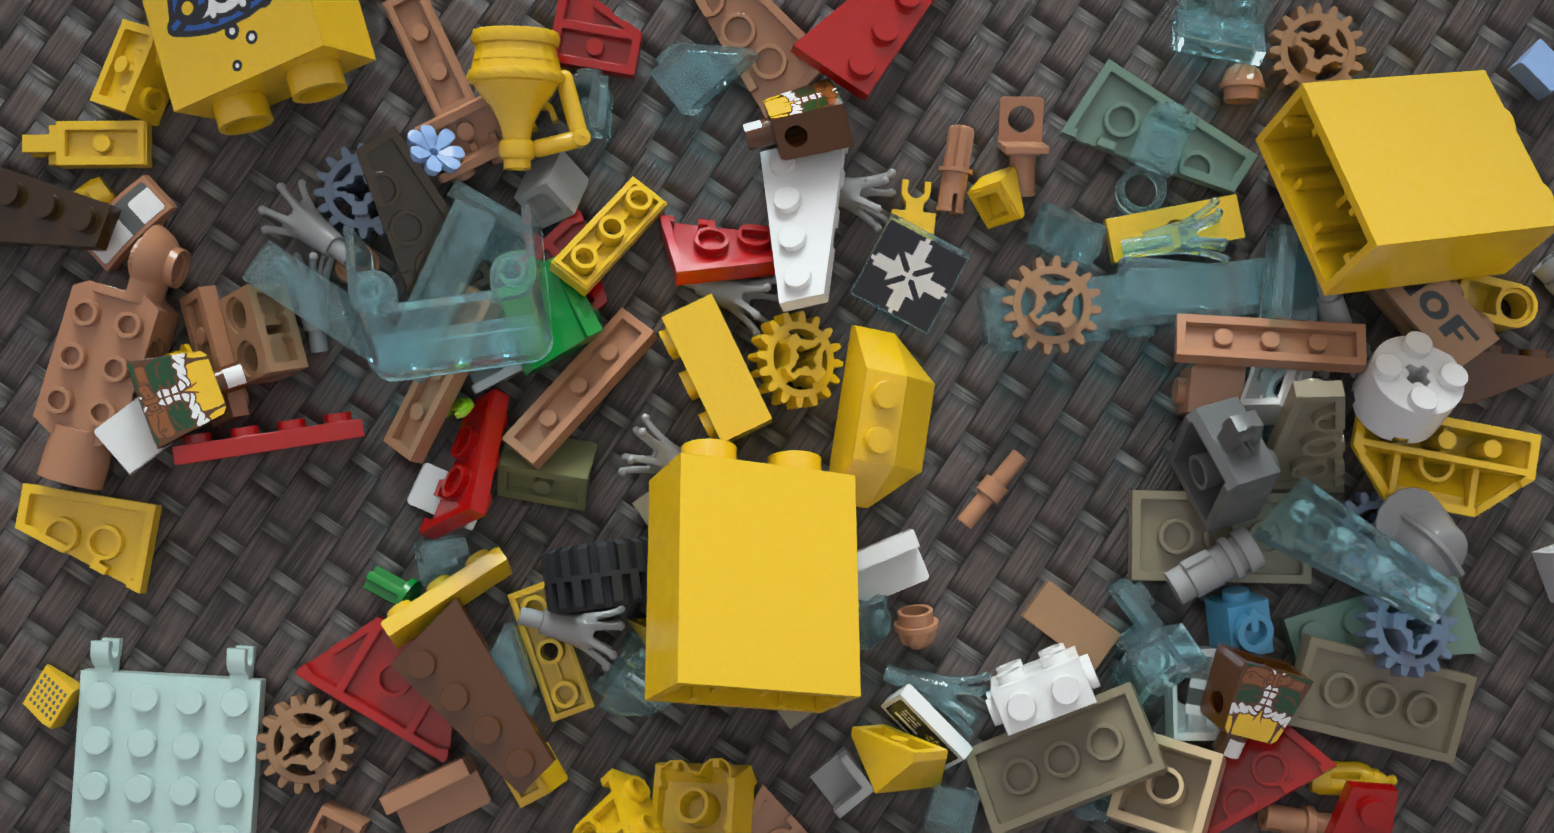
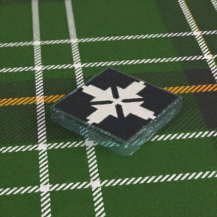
M892 213L854 283L850 294L928 335L971 255Z

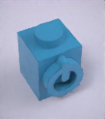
M1245 586L1226 587L1221 590V595L1204 598L1210 647L1217 649L1218 644L1221 643L1257 654L1274 652L1272 640L1274 627L1270 620L1269 601L1267 598L1250 592L1249 588Z

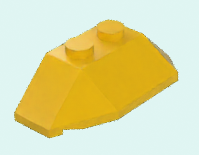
M851 325L829 472L855 475L856 507L869 508L922 472L935 383L895 333Z
M1355 414L1350 446L1381 500L1385 501L1388 496L1399 489L1415 487L1426 490L1433 495L1447 513L1476 517L1535 480L1542 435L1447 417L1435 433L1426 440L1418 443H1407L1409 439L1394 437L1390 441L1375 435L1361 423Z

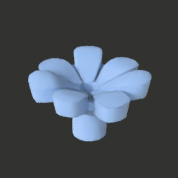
M422 125L420 131L411 130L407 136V144L411 147V159L414 162H419L428 176H436L441 170L450 174L456 172L461 166L460 161L464 158L465 152L459 146H451L456 136L451 130L446 128L437 136L432 126Z

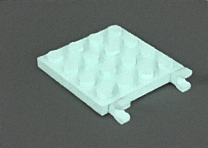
M105 637L102 640L91 641L90 657L95 668L81 670L70 833H256L261 760L257 759L256 755L262 751V743L256 741V735L263 733V723L261 721L264 718L266 678H253L256 646L237 645L236 648H227L226 665L230 676L119 670L123 638Z

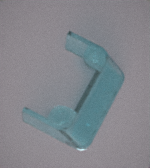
M531 205L521 206L525 250L506 252L493 262L490 269L491 290L399 302L398 290L394 281L386 273L374 270L373 254L353 228L344 230L349 301L368 364L380 378L386 381H402L538 362L549 354L553 346V330L543 234Z

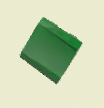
M555 257L547 260L490 296L503 304L497 318L526 376L555 364L592 342L603 331L601 326L602 316L596 306L589 303L586 296L583 297L549 270L550 263Z

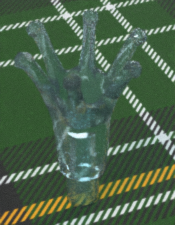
M1212 197L1210 203L1181 221L1143 231V236L1121 239L1123 257L1146 253L1147 257L1190 254L1219 260L1222 264L1229 263V256L1221 254L1229 243L1226 238L1199 237L1197 232L1219 223L1220 217L1223 215V210L1217 208L1215 212L1204 218L1201 217L1214 209L1220 203V200L1217 197ZM1206 249L1217 250V251H1219V252H1221V253L1214 252V251H1211V250H1206Z
M888 664L883 682L900 688L911 684L933 707L952 719L964 731L965 737L970 738L973 735V731L968 725H973L980 719L979 714L957 700V696L972 695L981 697L989 691L986 685L968 686L963 684L989 681L991 674L984 672L982 675L948 677L913 668L907 671ZM958 715L965 719L967 724Z

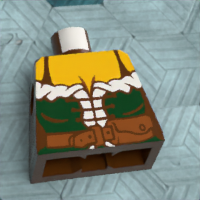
M830 78L767 98L763 101L767 118L743 124L750 151L775 144L780 159L785 161L853 146L844 103Z
M205 351L135 360L126 363V368L157 450L225 416L228 410L222 395L248 387L239 362L212 370Z
M1219 643L1200 705L1201 713L1220 728L1212 746L1213 749L1224 754L1226 757L1238 759L1248 738L1269 744L1276 742L1314 681L1286 661Z

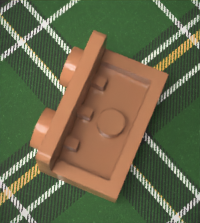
M481 95L414 127V130L420 131L422 125H430L434 128L437 136L443 129H449L456 136L451 146H459L465 152L464 158L460 161L461 166L456 172L450 174L441 170L436 175L441 184L451 180L452 184L463 182L476 173L475 167L491 161L493 165L503 162L499 157V142L503 139L500 125L491 107Z

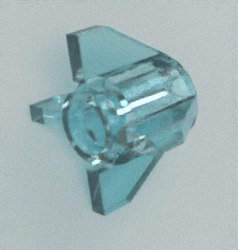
M630 632L620 652L622 654L613 662L612 668L607 674L605 673L594 681L591 689L603 696L600 707L614 716H652L657 711L662 713L670 705L669 702L645 701L646 645L638 635Z

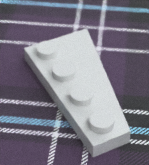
M849 147L786 161L780 159L776 148L760 152L778 298L783 312L826 303L829 300L835 254L833 247L835 228H838L840 211L838 204L840 189H843L845 179L844 159L845 154H848Z

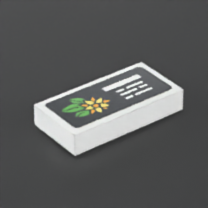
M907 684L891 694L881 705L887 714L906 733L948 750L944 770L965 760L973 750L972 746L911 684Z

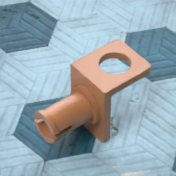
M1003 96L999 99L997 148L1009 156V167L1014 166L1017 172L1021 197L1035 196L1036 156L1050 153V146L1042 142L1044 99L1042 97ZM1019 106L1027 107L1033 113L1032 125L1023 132L1014 131L1008 123L1010 112Z

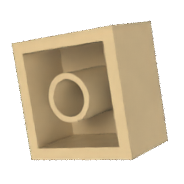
M1154 733L1169 771L1113 793L1106 816L1112 821L1148 833H1207L1227 763L1224 754Z

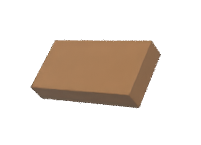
M1049 580L1044 582L1020 615L1055 642L1064 643L1066 649L1075 646L1079 656L1088 654L1094 670L1097 669L1121 636V633Z

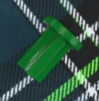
M376 566L374 571L370 570L366 576L367 582L363 586L368 592L394 606L404 600L412 602L419 597L422 590V582L420 580L412 578L407 582L379 566Z

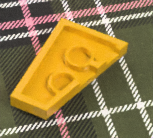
M23 483L15 528L61 553H67L90 565L89 568L103 575H109L126 584L127 588L136 593L145 594L147 593L162 505Z

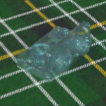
M1179 0L1172 17V50L1260 67L1266 53L1264 25L1272 8V0Z

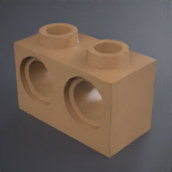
M286 281L246 284L219 300L235 362L240 363L247 385L281 381L309 367Z

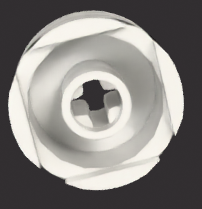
M1411 331L1406 336H1398L1386 340L1375 350L1368 360L1364 372L1357 376L1352 385L1355 401L1352 404L1354 412L1367 429L1381 438L1392 441L1394 437L1409 439L1407 443H1418L1432 436L1459 403L1464 393L1465 384L1468 382V374L1461 365L1457 364L1451 355L1436 349L1428 335L1419 331Z

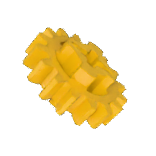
M798 311L790 315L786 312L774 316V320L762 323L760 327L764 334L752 337L751 342L758 347V352L749 354L748 360L757 362L758 369L753 370L750 374L752 378L761 377L763 383L759 388L760 394L773 392L771 404L779 405L786 402L787 410L802 408V406L803 408L818 405V400L831 396L827 386L839 384L840 379L833 374L834 368L842 367L843 361L834 359L833 353L838 351L841 345L840 343L830 344L828 338L833 330L831 327L820 330L818 328L820 324L818 316L806 319L804 311ZM797 333L800 334V335H802V336L805 337V338H804V339H801V338L797 335ZM790 381L795 387L801 386L803 390L792 388L787 383Z

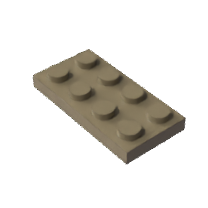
M1129 490L1128 580L1166 581L1164 572L1178 566L1179 562L1194 554L1215 546L1216 539L1222 536L1228 539V533L1244 526L1260 548L1266 566L1254 573H1250L1247 570L1245 571L1246 577L1240 580L1234 577L1227 582L1312 584V494L1270 493L1257 518L1207 533L1185 491Z
M1303 633L1294 667L1314 682L1287 725L1445 763H1454L1477 677L1440 667V670L1437 672H1425L1424 677L1420 678L1390 676V668L1377 669L1374 667L1378 656L1364 655L1362 653L1363 647Z
M1130 681L1095 695L1096 703L1008 736L1006 732L972 746L973 750L966 757L992 833L1017 832L1169 771L1136 689Z

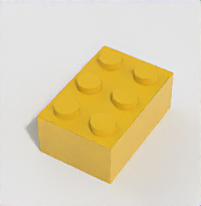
M712 293L661 317L666 329L659 332L660 337L673 361L681 357L686 370L678 374L692 401L700 398L706 409L705 412L698 415L710 439L720 438V440L732 443L772 423V417Z

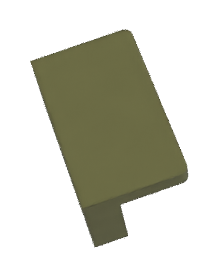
M567 438L539 470H536L505 444L498 466L497 496L585 511L589 500L590 474L597 453V444Z

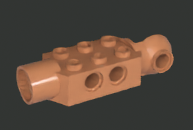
M160 224L151 226L133 245L128 260L130 279L125 290L90 280L72 286L33 413V417L49 432L37 471L39 476L75 487L103 490L113 455L97 438L94 431L137 398L126 363L135 360L163 357L165 353H169L180 315L165 298L169 287L179 288L186 280L191 257L187 250L180 248L177 239Z

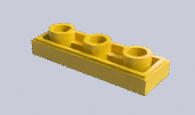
M632 177L551 261L549 270L585 297L655 222L659 215L665 211L668 203L635 177Z
M1236 194L1109 218L1103 221L1111 265L1238 241L1245 238ZM1167 224H1172L1177 228V237H1172L1168 234Z
M495 547L490 551L483 549L474 553L465 562L466 567L452 576L445 574L434 579L427 586V592L412 602L404 600L393 606L388 611L387 618L382 621L381 625L396 648L399 649L419 636L455 598L459 597L462 603L466 605L513 574L509 562L501 549Z
M544 582L507 595L517 622L521 607L543 612L547 608ZM518 625L551 721L554 722L595 707L596 703L576 647L539 634V629ZM546 643H553L557 646L558 655L556 658H549L545 655L544 646Z

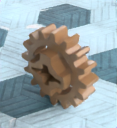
M1320 3L1313 4L1307 13L1302 6H1299L1291 13V18L1285 15L1276 24L1278 30H1274L1267 37V41L1275 46L1269 48L1264 53V58L1274 60L1275 65L1267 71L1268 76L1279 74L1282 78L1277 88L1282 90L1289 85L1293 88V95L1302 83L1353 80L1351 76L1357 75L1363 69V66L1356 62L1355 59L1360 58L1366 53V48L1355 46V41L1363 35L1362 31L1350 32L1348 29L1353 18L1348 16L1342 21L1337 19L1338 7L1333 6L1323 14ZM1303 27H1314L1311 33L1302 30L1298 34L1294 32ZM1332 72L1335 74L1329 79L1315 80L1319 73L1329 75Z
M1055 255L1051 259L1049 266H1045L1042 258L1037 257L1032 262V272L1024 265L1016 270L1021 280L1020 282L1009 279L1006 282L1005 287L1013 294L1012 296L1000 299V305L1010 308V313L1001 320L1002 323H1014L1016 328L1009 337L1013 340L1021 335L1026 338L1024 350L1027 352L1038 344L1040 345L1041 356L1050 355L1053 346H1056L1060 355L1069 352V340L1079 347L1086 342L1081 331L1092 333L1097 329V326L1089 318L1090 316L1102 313V308L1092 305L1091 302L1101 292L1100 289L1088 290L1086 283L1092 277L1090 272L1083 274L1081 277L1075 274L1078 262L1073 261L1066 268L1061 267L1060 256ZM1041 277H1056L1067 283L1063 286L1051 285L1045 278L1041 279ZM1024 291H1026L1025 295L1030 300L1029 311L1025 317H1023L1021 310V300ZM1062 294L1065 295L1058 302L1059 305L1056 307L1055 312H1051L1048 315L1044 314L1038 319L1036 318V315L1042 311V307L1046 304V300L1049 301L1053 298H1058ZM1076 296H1078L1080 304L1078 319L1072 313L1073 300ZM1039 326L1052 327L1056 333L1061 335L1047 336L1036 332L1035 329Z
M315 692L309 695L307 702H305L302 694H297L290 697V706L284 701L274 706L278 717L268 715L262 719L261 722L269 728V731L256 735V741L266 744V750L261 751L256 756L259 760L269 759L271 765L264 771L266 776L276 772L281 775L277 785L279 788L287 786L292 781L294 782L295 793L300 794L307 789L310 783L311 789L316 793L325 788V780L331 785L341 780L337 769L347 771L353 766V763L346 757V754H352L359 750V745L349 742V736L356 733L358 727H346L344 721L348 719L351 713L349 710L337 714L334 711L337 699L332 698L322 705L320 693ZM300 713L314 714L324 720L321 722L309 721L306 715L301 716ZM320 732V735L314 739V743L310 745V749L296 754V750L302 746L301 743L305 741L306 736H312ZM281 733H282L283 736H284L282 751H281V747H280V736H281ZM332 735H335L336 740L335 753L331 750ZM292 765H306L310 772L300 771L292 767Z

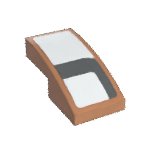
M142 175L110 203V205L118 207L122 211L107 250L87 251L106 271L117 270L128 258L133 245L144 235L146 230L153 225L160 224L163 226L178 206L149 175Z

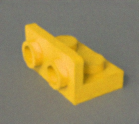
M123 19L90 101L139 120L148 121L152 126H158L170 96L150 26Z

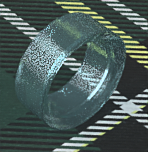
M1136 165L1129 168L1118 179L1115 187V196L1118 204L1129 214L1157 209L1163 203L1167 194V183L1164 176L1159 170L1150 165ZM1143 175L1152 180L1156 188V197L1152 204L1137 206L1128 200L1125 194V184L1130 177Z

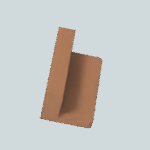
M471 752L387 792L379 800L386 815L397 812L406 833H429L487 805L492 800V797Z

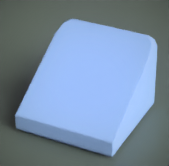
M1539 39L1507 69L1537 101L1554 92V51L1542 39Z

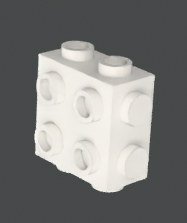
M1058 643L1039 651L1040 659L1023 665L1021 659H1017L997 667V675L991 677V689L986 692L987 700H985L995 726L1004 724L1009 736L1096 703L1097 701L1092 689L1100 687V683L1088 654L1079 656L1075 646L1066 649L1064 643Z

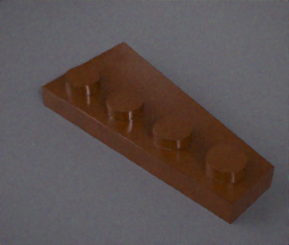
M458 597L390 665L522 795L556 758L527 709L521 705L511 688L512 684L504 671L500 670L488 650V644L480 631L476 630L466 613L467 609Z

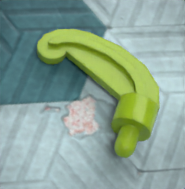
M456 398L447 417L453 414L456 419L466 417L474 408L471 398Z

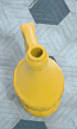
M512 25L486 26L473 29L470 40L472 46H475L471 69H469L466 75V80L469 84L474 85L478 93L491 107L499 122L503 137L499 142V157L503 160V169L510 171L531 170V160L535 156L544 157L585 147L590 142L591 135L586 127L573 76L569 71L561 70L556 51L561 40L559 33L546 28ZM558 89L569 132L532 141L531 135L534 123L541 109Z

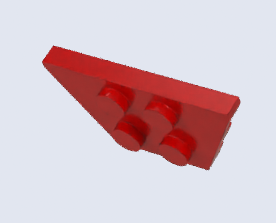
M385 617L375 618L351 636L330 647L329 650L299 667L295 674L439 761L445 763L451 756L453 727L390 665L417 637L397 649L381 625L382 621L386 619Z

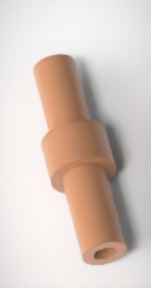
M1013 449L992 476L987 474L976 487L979 492L957 519L966 527L972 529L991 504L997 505L1008 492L1005 487L1026 463V458Z

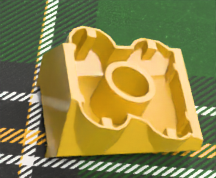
M712 758L704 764L687 763L683 760H669L668 762L656 763L652 804L656 817L662 827L661 833H751L754 788L758 783L752 766L734 765L723 758Z

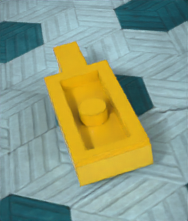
M144 120L56 121V125H49V134L22 135V153H28L32 158H49V166L62 169L152 168V125Z

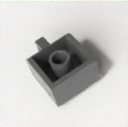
M1238 396L1196 408L1187 414L1168 457L1207 533L1257 518L1281 473L1276 454L1273 450L1267 448L1261 438L1264 427L1262 420L1256 410L1246 411Z

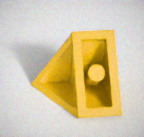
M886 724L852 727L851 737L875 794L941 786L948 755L947 749Z

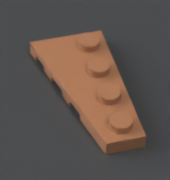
M695 0L765 118H767L763 101L767 98L812 84L821 76V72L791 53L792 46L806 34L772 0Z

